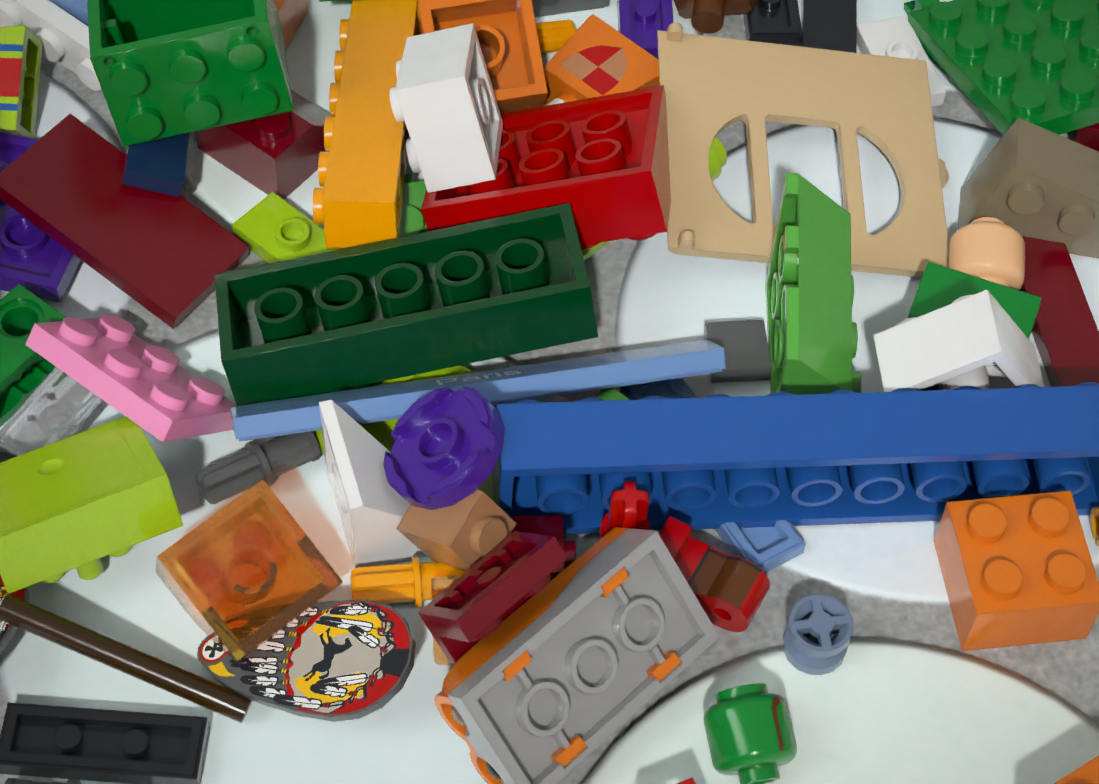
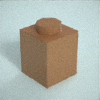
M476 489L474 493L453 506L429 510L410 505L396 529L431 560L467 572L512 533L517 523L487 494Z

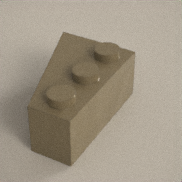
M1018 118L961 187L958 230L971 224L975 219L993 217L1000 219L1004 224L1017 230L1021 236L1065 243L1069 254L1099 258V152Z

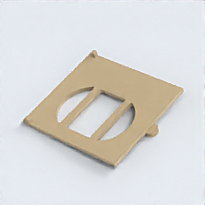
M680 23L670 24L667 31L657 30L660 86L664 85L667 107L671 191L667 237L668 250L670 252L686 256L769 263L776 229L773 225L765 121L827 127L836 130L844 209L851 214V271L922 278L927 262L948 268L949 241L942 189L949 180V174L945 162L938 158L926 61L683 33V27ZM737 121H743L746 125L753 223H749L741 218L723 201L715 189L709 172L708 156L711 143L723 129ZM857 133L875 144L888 158L897 174L901 189L900 208L895 220L887 228L875 235H870L866 228Z

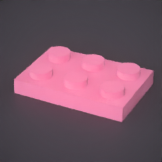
M103 314L101 318L77 319L66 317L63 321L34 323L25 344L161 442L233 430L230 407L237 405L224 396L225 390L216 382L205 377L194 376L178 365L180 359L173 352L160 346L150 345L134 334V326L128 321L114 315Z

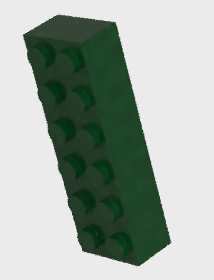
M570 203L215 275L221 362L237 406L318 395L598 337L590 283Z

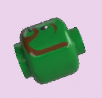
M764 683L737 686L716 693L717 703L709 707L703 717L714 769L723 775H738L740 784H766L779 780L778 767L791 762L797 754V744L786 699L779 694L768 693L767 685Z

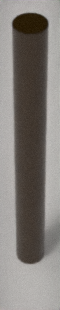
M6 594L0 604V620L237 722H243L252 700L227 687L15 596Z

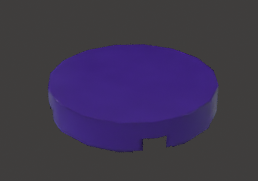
M462 386L464 390L454 392L449 387L434 390L413 403L397 421L390 435L396 441L392 447L391 455L385 450L383 466L388 484L411 505L429 510L453 506L474 493L491 474L502 452L505 428L499 410L474 388Z

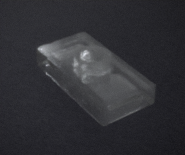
M56 367L0 430V451L20 456L84 432L109 404Z

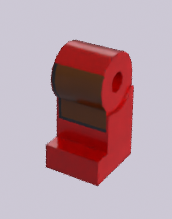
M669 516L659 535L711 623L732 632L745 631L770 588L768 577L758 566L749 560L739 556H729L692 537L691 526Z

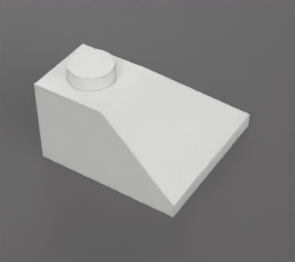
M333 400L319 402L326 472L354 568L394 565L410 561L412 557H426L427 555L396 529L411 504L388 484L383 462L385 450L390 455L391 452Z

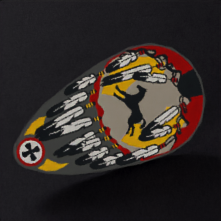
M370 600L327 601L258 613L233 622L208 635L200 643L197 656L198 660L215 680L252 701L294 715L336 722L360 719L383 708L403 688L414 667L416 642L405 618L390 605Z

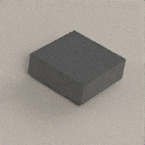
M764 320L705 323L704 340L709 339L724 347L726 369H722V372L710 373L711 383L770 380L772 365Z

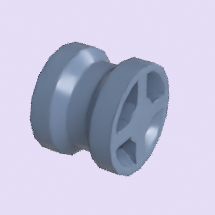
M812 594L801 598L794 604L789 614L788 627L783 637V651L787 660L797 670L809 675H824L833 672L842 664L854 630L853 617L848 607L839 599L826 594ZM808 633L818 638L819 644L811 641L807 637Z

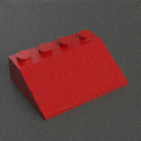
M664 85L500 114L503 129L496 180L431 193L426 191L421 207L428 231L570 203L581 250L594 247L600 242L625 238L637 241L645 240L657 233L667 232L671 191L667 107Z

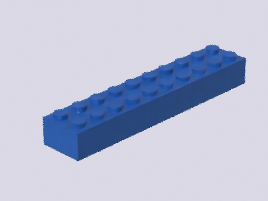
M1096 382L1060 387H1040L1035 384H1024L1014 388L996 389L962 386L953 390L932 391L900 388L891 392L868 393L837 390L829 394L793 395L789 392H774L766 396L731 397L726 394H711L703 398L668 399L663 396H648L640 400L605 401L600 398H584L577 402L541 403L536 400H520L513 404H496V409L499 410L505 431L502 452L492 470L494 502L509 516H563V534L600 533L601 521L609 513L611 493L622 490L623 483L628 481L636 482L637 490L648 492L650 501L647 520L650 523L651 530L661 531L669 516L691 526L692 530L720 529L721 524L735 522L739 528L775 527L776 521L787 520L792 526L940 521L947 502L1071 491L1078 516L1090 515L1093 507H1099V383Z

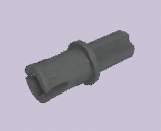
M312 431L276 436L260 444L251 440L245 444L244 451L199 470L196 474V481L203 498L210 504H217L259 484L264 488H268L273 485V478L308 462L319 460L321 452Z

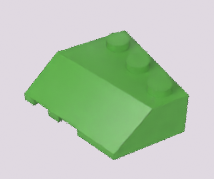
M786 173L765 281L767 336L772 365L770 394L774 392H789L793 395L829 394L837 390H851L861 393L860 371H852V358H855L857 352L858 331L856 322H852L854 280L853 275H851V214L800 174Z

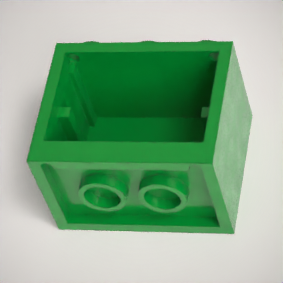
M87 0L90 60L123 147L294 111L282 25L275 0Z

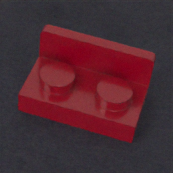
M514 531L420 610L418 614L447 659L451 663H456L476 643L493 633L507 617L533 595L544 589L551 581L550 573L568 557L555 536Z

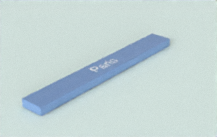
M706 339L230 407L235 438L236 440L239 439L240 442L322 430L319 402L333 400L358 424L399 419L413 403L432 391L449 387L453 392L464 390L462 386L474 388L492 405L722 372V369H726L724 347Z

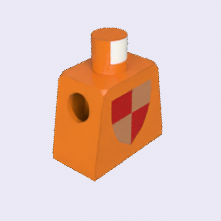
M592 14L546 64L544 74L548 94L544 105L548 106L660 86L659 59Z

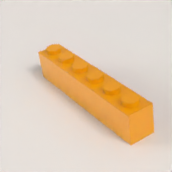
M354 0L351 5L350 18L340 20V51L335 52L334 60L335 83L330 84L329 90L331 117H325V151H320L318 161L319 185L324 188H314L312 203L314 224H324L326 248H350L399 238L408 158L406 141L410 136L405 121L398 123L395 120L389 92L391 87H396V62L402 60L407 37L419 35L417 21L418 0Z

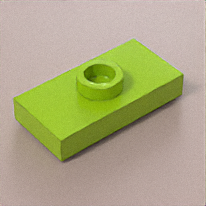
M271 192L232 224L233 235L247 244L252 252L268 264L345 249L326 248L324 229L314 224L312 220L274 192Z

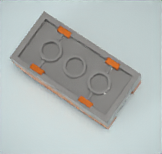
M614 527L552 579L544 589L533 595L507 617L493 633L481 639L464 654L444 678L442 691L435 696L434 701L440 715L448 726L469 746L470 759L477 772L487 784H558L714 644L720 636L658 532L655 530Z

